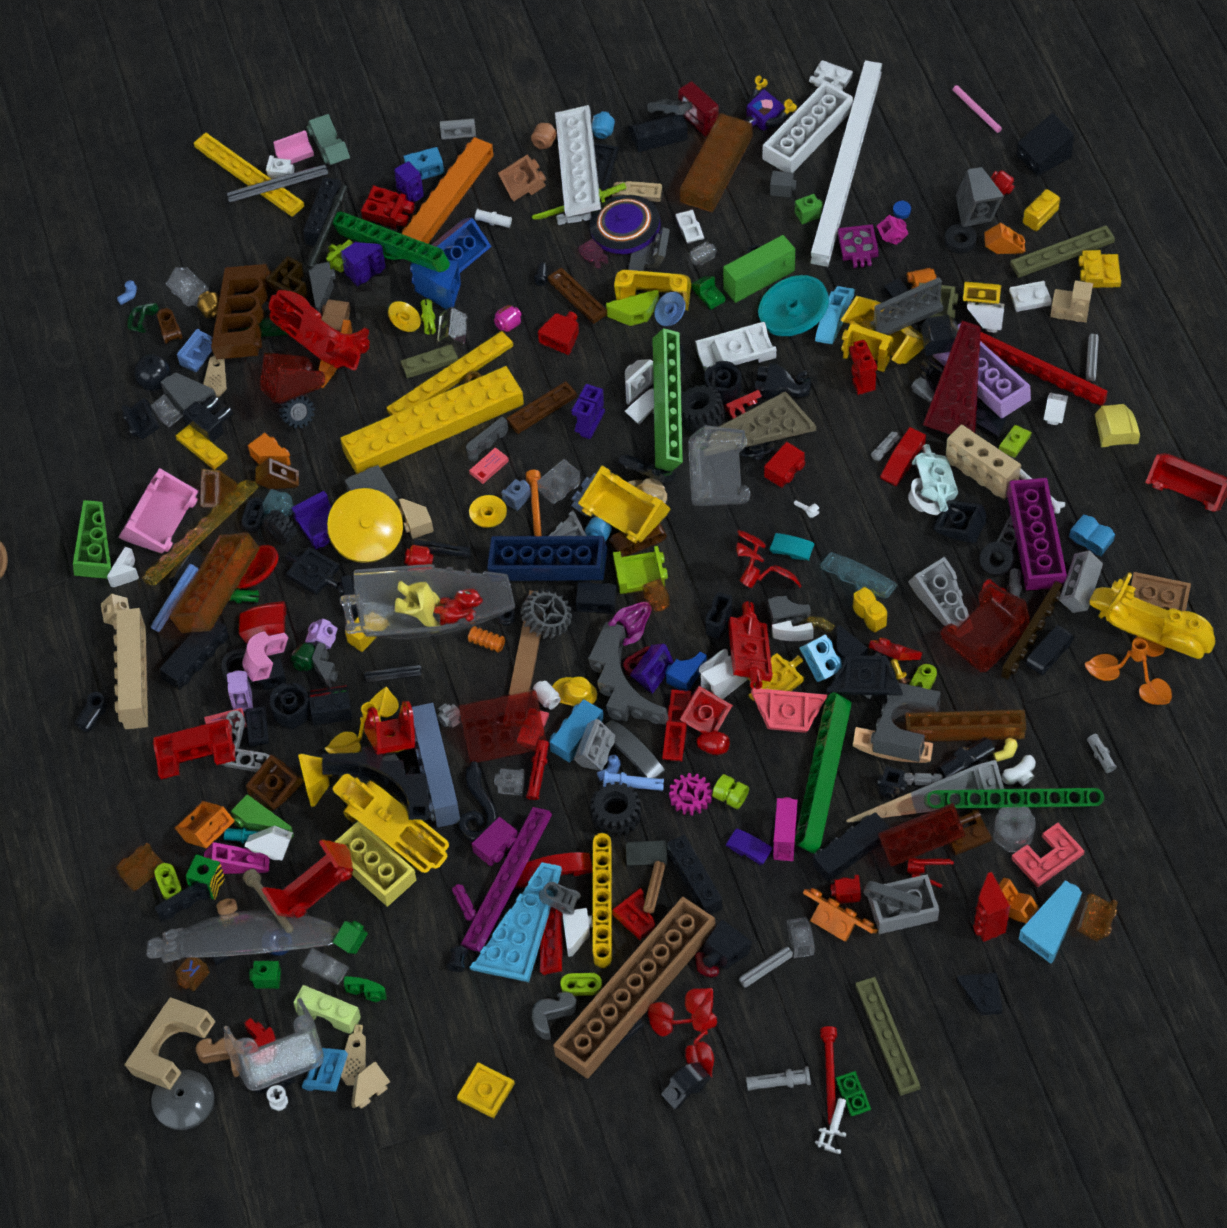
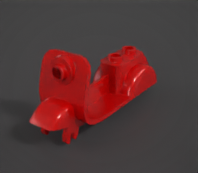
M278 290L276 295H272L269 309L271 311L270 319L273 323L327 364L335 368L345 366L351 370L357 369L361 354L366 353L369 349L370 341L367 339L369 329L363 328L353 334L341 333L322 321L321 314L310 306L308 300L300 294L288 290Z

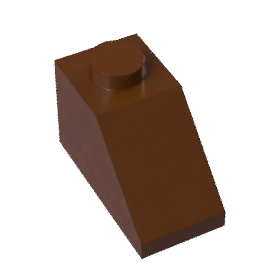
M268 458L256 467V483L268 489L297 488L299 486V471Z

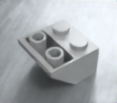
M598 719L589 722L574 760L582 767L602 771L607 763L608 754L614 744L616 735Z

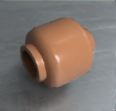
M549 123L538 124L531 135L533 144L539 149L550 148L556 138V130Z

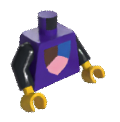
M757 76L755 79L757 86L753 88L746 105L747 118L744 120V124L747 128L756 125L761 130L779 127L789 116V112L796 111L797 107L791 99H787L783 105L766 90L761 91V88L767 86V80L764 79L760 84L762 77Z

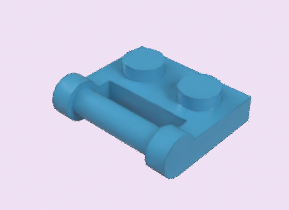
M315 1047L313 1051L314 1057L307 1078L303 1081L302 1088L310 1091L315 1089L336 1092L348 1053L345 1050ZM321 1059H323L317 1079L315 1080Z

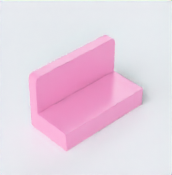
M306 131L273 142L276 157L278 159L291 160V164L314 156Z

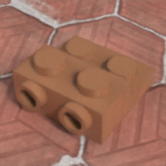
M528 155L498 173L513 201L528 192L532 195L546 186L544 183L546 177L542 171L538 172L537 170L540 168L539 164Z

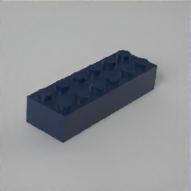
M492 536L487 569L492 581L604 580L607 546L604 536Z

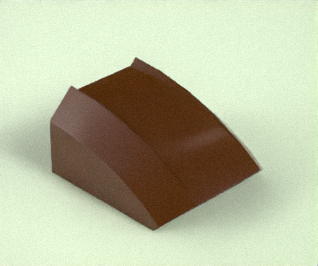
M270 755L248 782L246 789L251 798L269 811H273L284 803L304 780L286 763Z

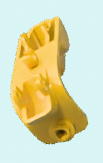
M1129 572L1123 579H1119L1118 582L1114 581L1111 588H1096L1089 600L1092 607L1100 610L1099 617L1101 619L1105 616L1106 620L1112 625L1126 632L1193 658L1201 659L1204 653H1210L1215 645L1213 627L1202 616L1190 611H1179L1174 608L1166 610L1134 597L1136 588L1128 585L1132 576Z
M344 774L334 785L333 791L348 804L343 811L346 818L351 822L356 820L412 867L426 873L431 868H439L446 860L447 853L445 851L449 847V842L421 819L409 820L403 805L377 784L369 780L365 785L357 777L354 778L349 774Z

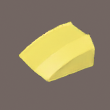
M1124 404L1101 406L1095 414L1101 447L1138 444L1140 433L1133 412Z

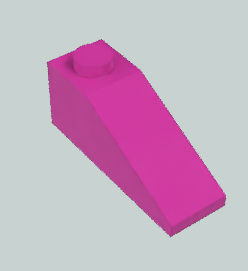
M214 842L204 852V857L221 863L223 874L245 873L250 869H255L258 873H267L269 871V857L260 852L255 853L246 848ZM204 865V870L209 871V868Z

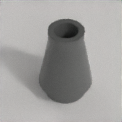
M919 377L913 382L911 388L915 394L931 404L935 392L926 379Z

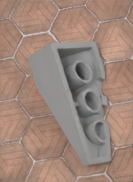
M943 557L916 574L908 583L918 598L958 640L972 631L973 627L961 597L963 595L956 581V573L946 558Z

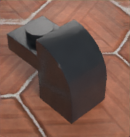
M699 1063L688 1064L670 1078L671 1083L661 1095L674 1109H679L690 1094L699 1093L712 1077Z

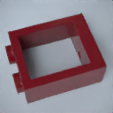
M692 81L678 90V101L692 103V109L685 111L686 113L682 114L683 117L705 137L710 133H714L719 128L718 104Z

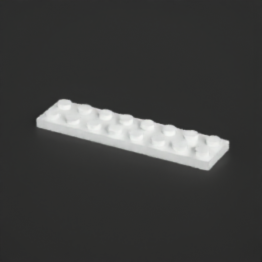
M589 105L557 112L555 116L565 214L569 217L600 210L601 205Z

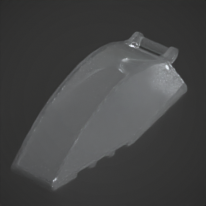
M432 564L354 570V595H344L339 599L346 618V633L355 634L362 632L367 637L417 639L453 633L482 624L515 608L508 574L486 571L483 574L472 573L470 569H465L464 572L453 570V567L441 569L434 568L435 565ZM399 581L408 586L417 582H427L440 599L443 597L454 599L456 592L462 589H476L483 599L481 605L473 609L476 611V616L470 622L466 621L465 618H461L454 624L427 627L416 617L395 612L396 598L402 600L407 598L398 590ZM353 604H356L360 623H354L351 609ZM433 612L434 618L440 622V614Z

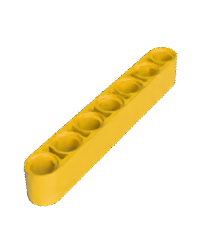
M604 833L597 834L593 839L594 964L599 968H607L612 962V847L609 835ZM600 844L607 845L605 847H599ZM600 862L607 863L605 865H599ZM600 880H605V881H607L606 883H603V884L598 883ZM601 898L607 899L605 902L598 901ZM599 917H606L607 919H605V920H599L598 918H599ZM600 935L607 936L605 939L598 938ZM599 954H606V955H607L606 957H603V958L598 957Z

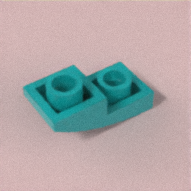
M776 533L770 551L776 554L789 555L792 559L809 561L814 543L795 536Z

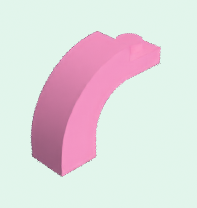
M264 631L254 635L249 640L243 658V668L252 682L269 678L273 662L267 656L284 652L288 636L285 633L268 636Z

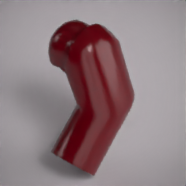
M703 952L696 953L695 960L698 972L709 978L717 977L719 968L717 966L708 968L703 963L705 954Z

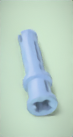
M604 771L603 787H606V783L609 782L611 785L614 782H619V785L626 783L628 788L631 786L638 789L663 791V778L626 776L625 772L615 774Z

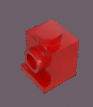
M855 875L854 879L840 878L835 880V884H830L831 896H835V901L839 903L860 902L859 875Z

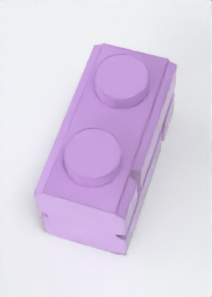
M237 670L228 673V693L233 710L242 708L243 711H246V709L253 708L252 691L247 672Z

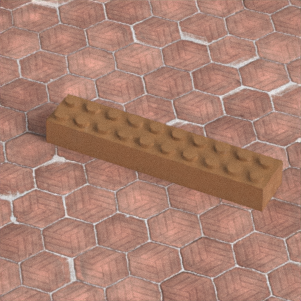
M682 897L553 1045L555 1056L588 1079L630 1031L637 1020L648 1010L649 1006L654 1003L703 946L716 928L715 918Z

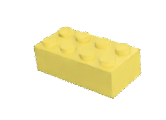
M356 822L335 841L336 843L345 844L350 851L353 864V872L351 874L387 907L417 881L415 870L360 822Z

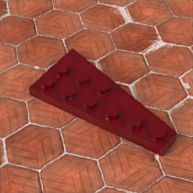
M965 321L961 322L923 423L924 426L951 435L962 424L975 433L981 327Z

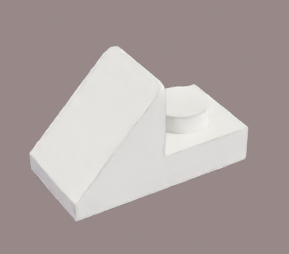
M125 547L109 572L107 578L111 587H117L139 579L137 570L133 568L135 558L132 549Z

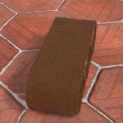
M659 523L642 542L637 541L636 544L626 538L628 535L622 531L614 534L609 542L615 552L620 551L621 557H626L664 541L667 534Z

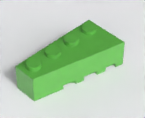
M83 500L73 560L74 576L108 579L107 576L111 571L102 502Z

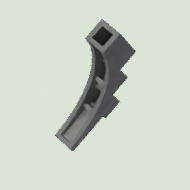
M606 622L588 659L591 669L601 673L597 682L600 693L605 696H611L606 705L609 717L614 720L627 721L631 715L636 719L642 718L654 724L661 723L666 725L669 719L666 708L640 696L623 675L621 654L622 643L626 638L624 626L616 624L609 627L608 622Z

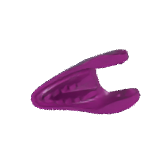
M640 602L622 608L608 622L609 627L615 626L617 622H620L626 628L628 638L624 639L623 646L637 642L643 635L646 622L652 610L648 602Z

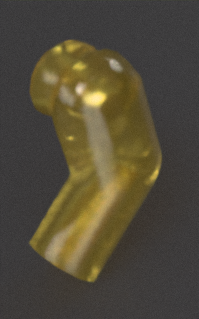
M810 616L806 619L807 622L805 623H812L813 629L816 625L829 633L834 628V624L823 617Z

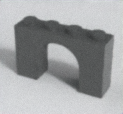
M899 683L903 695H887V704L884 703L882 706V717L877 719V730L872 733L870 743L873 744V752L919 762L925 747V735L902 730L896 727L893 722L898 717L906 714L935 719L940 706V692Z

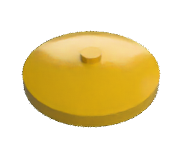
M359 488L343 494L333 504L327 520V531L332 545L342 556L354 562L372 563L384 559L397 547L402 536L403 520L399 508L386 494L374 489Z

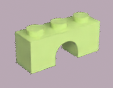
M305 985L302 986L294 1001L297 1013L314 1020L317 1016H321L330 1021L333 1028L350 1035L354 1032L355 1025L358 1024L361 1018L358 1007Z

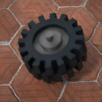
M294 393V395L289 394V398L284 397V403H280L282 408H279L282 420L294 428H303V425H309L307 422H311L313 420L311 416L314 417L315 415L313 413L315 407L312 406V401L298 393Z

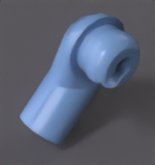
M132 280L125 283V293L117 297L120 305L132 300L136 295L137 286L134 285Z
M609 756L607 768L597 772L600 781L604 779V771L618 773L621 765L618 756Z

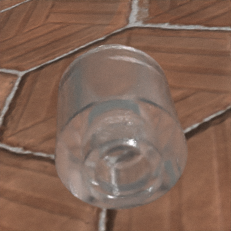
M705 242L693 248L689 252V257L694 265H701L715 258L717 251L712 243Z

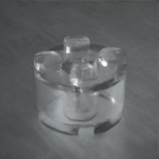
M1003 807L999 810L995 818L993 837L997 844L1004 847V850L1017 852L1033 841L1036 824L1030 809L1027 807Z

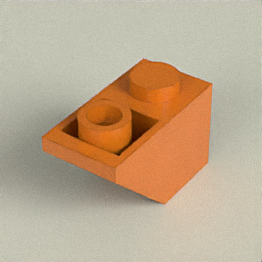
M1002 223L984 232L986 247L996 254L1025 252L1024 237Z
M263 433L248 445L250 456L259 464L271 458L287 466L291 465L288 450L284 447L281 448L275 438L269 437L266 433Z

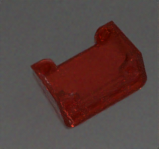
M264 352L260 387L273 403L282 404L324 386V373L319 370L312 371V362L309 361L307 356Z
M991 583L979 593L980 606L958 628L951 623L946 625L940 632L944 642L975 669L983 673L988 671L1021 638L1030 623L1026 601Z

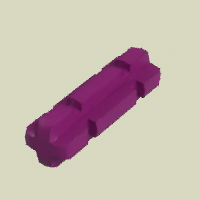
M457 884L452 888L454 896H457L456 900L462 912L464 911L463 914L466 920L472 921L477 913L473 909L467 893L465 894L466 891L463 885Z

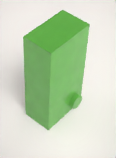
M782 235L723 267V289L736 303L795 271V248Z

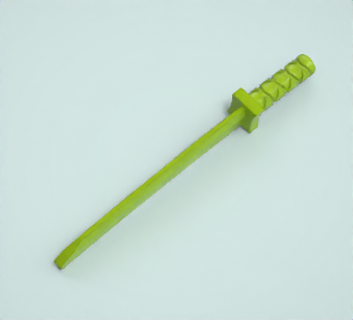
M625 182L604 191L599 189L601 201L605 202L604 198L627 189ZM561 206L532 215V219H543L565 212V207Z

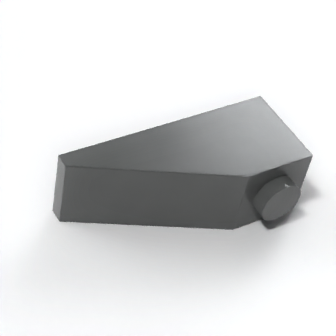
M329 262L315 264L313 269L309 270L315 307L321 316L323 305H326L333 290V280L336 279L335 271L330 269Z

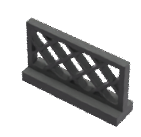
M938 277L874 306V321L870 322L873 331L890 335L943 311V305L940 302L941 279Z

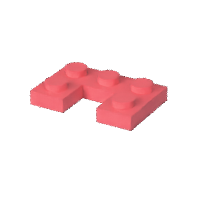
M1056 823L1042 834L1043 839L1053 848L1048 854L1040 858L1027 844L1011 857L1037 888L1084 855L1085 851L1059 823Z

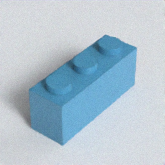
M584 699L580 704H576L570 717L563 720L559 731L553 733L550 737L551 752L570 763L576 755L587 724L595 719L602 722L603 710Z

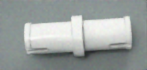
M477 209L475 214V220L490 223L492 226L500 225L510 228L512 217L499 215L494 211L490 213Z

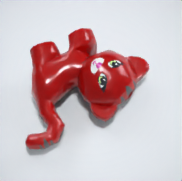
M476 589L459 590L456 592L454 599L449 597L441 598L440 604H444L445 607L437 606L434 608V613L440 614L439 625L454 624L461 618H465L468 622L472 621L476 616V611L473 609L480 606L483 599Z

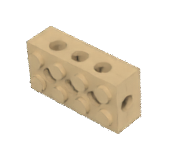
M962 424L947 438L946 458L950 465L957 467L966 476L976 480L979 485L985 486L994 495L1000 496L1005 500L1008 497L1009 481L1019 480L1021 464Z

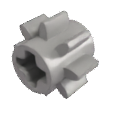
M445 703L438 708L440 712L437 718L444 727L454 728L460 723L458 719H460L461 712L454 704L450 706Z

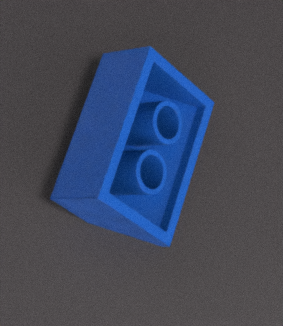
M473 218L462 219L432 244L441 248L448 260L458 261L459 272L463 271L492 247Z

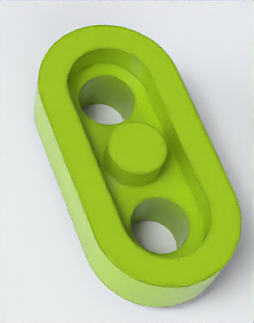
M930 664L921 665L909 685L931 689L937 676L936 668Z
M162 863L158 865L154 874L162 896L167 900L181 892L182 888L171 864ZM170 891H175V893L169 894Z
M595 973L567 974L561 979L562 992H569L574 996L596 995L602 989V980ZM570 984L575 986L574 988H568ZM590 984H594V985H595V987H593V988H590V987H588V986H589Z

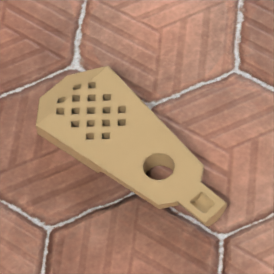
M214 355L209 359L203 385L214 389L216 397H220L227 389L225 360L216 359Z
M355 1025L354 1033L349 1035L345 1048L348 1056L341 1079L346 1085H354V1076L366 1068V1037L362 1034L363 1025ZM360 1043V1046L353 1047V1044Z

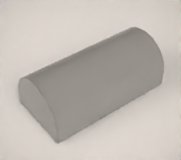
M474 119L440 121L441 139L476 137Z

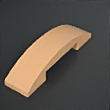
M859 727L855 728L853 746L863 752L902 762L926 763L931 761L933 743L925 742L919 762L873 752V744L870 743L872 733L875 731Z

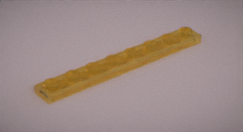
M249 480L240 482L232 493L225 496V500L222 503L216 505L207 517L202 518L194 529L188 531L181 541L173 545V549L169 553L163 555L155 566L150 567L146 571V574L142 577L144 582L155 586L183 558L259 488L256 482Z

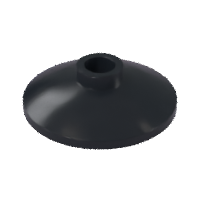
M770 441L738 449V454L744 457H752L753 460H759L764 457L763 455L771 452L775 448V444Z

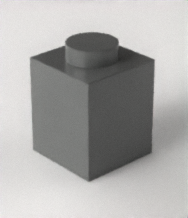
M773 171L770 196L791 198L792 191L796 190L797 180H793L794 173Z

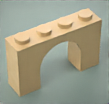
M170 997L128 1058L125 1066L133 1076L170 1090L181 1072L173 1062L159 1057L161 1045L168 1037L179 1032H188L205 1038L215 1023L214 1019L206 1010Z

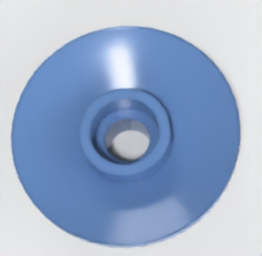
M669 292L659 299L655 307V319L662 326H672L681 319L685 311L683 296L677 292Z

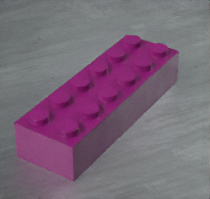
M1047 478L1009 481L1007 496L1026 591L1050 589L1055 581L1062 583V587H1064L1067 574Z

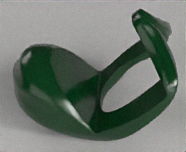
M151 303L136 306L129 315L128 328L132 331L145 333L146 330L142 325L145 314L155 315L158 313V305ZM137 312H141L138 320V328L133 327L132 324L135 314Z

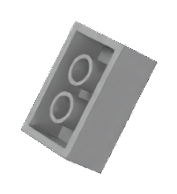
M928 874L883 884L920 897L923 900V904L919 913H912L868 897L879 934L938 921L939 908Z

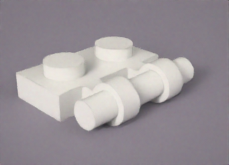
M821 60L814 72V76L810 77L809 82L815 84L816 87H820L824 82H827L843 91V87L845 88L852 78L853 71Z

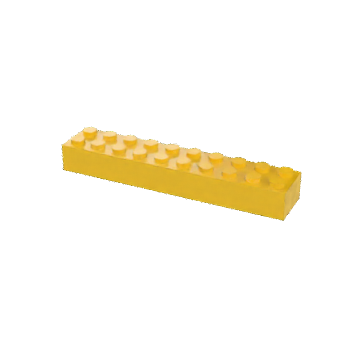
M507 366L341 437L342 449L356 474L377 465L383 467L524 405L523 392Z

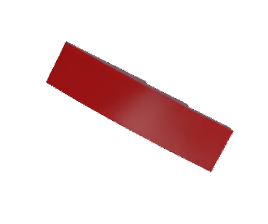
M671 690L663 760H683L688 724L682 722L679 718L691 697V691Z

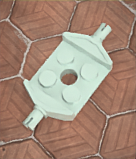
M925 444L922 446L924 453H920L912 461V465L917 464L924 487L920 493L938 502L940 511L945 512L948 510L946 502L954 500L958 495L956 483L948 459L945 456L932 453L930 445Z

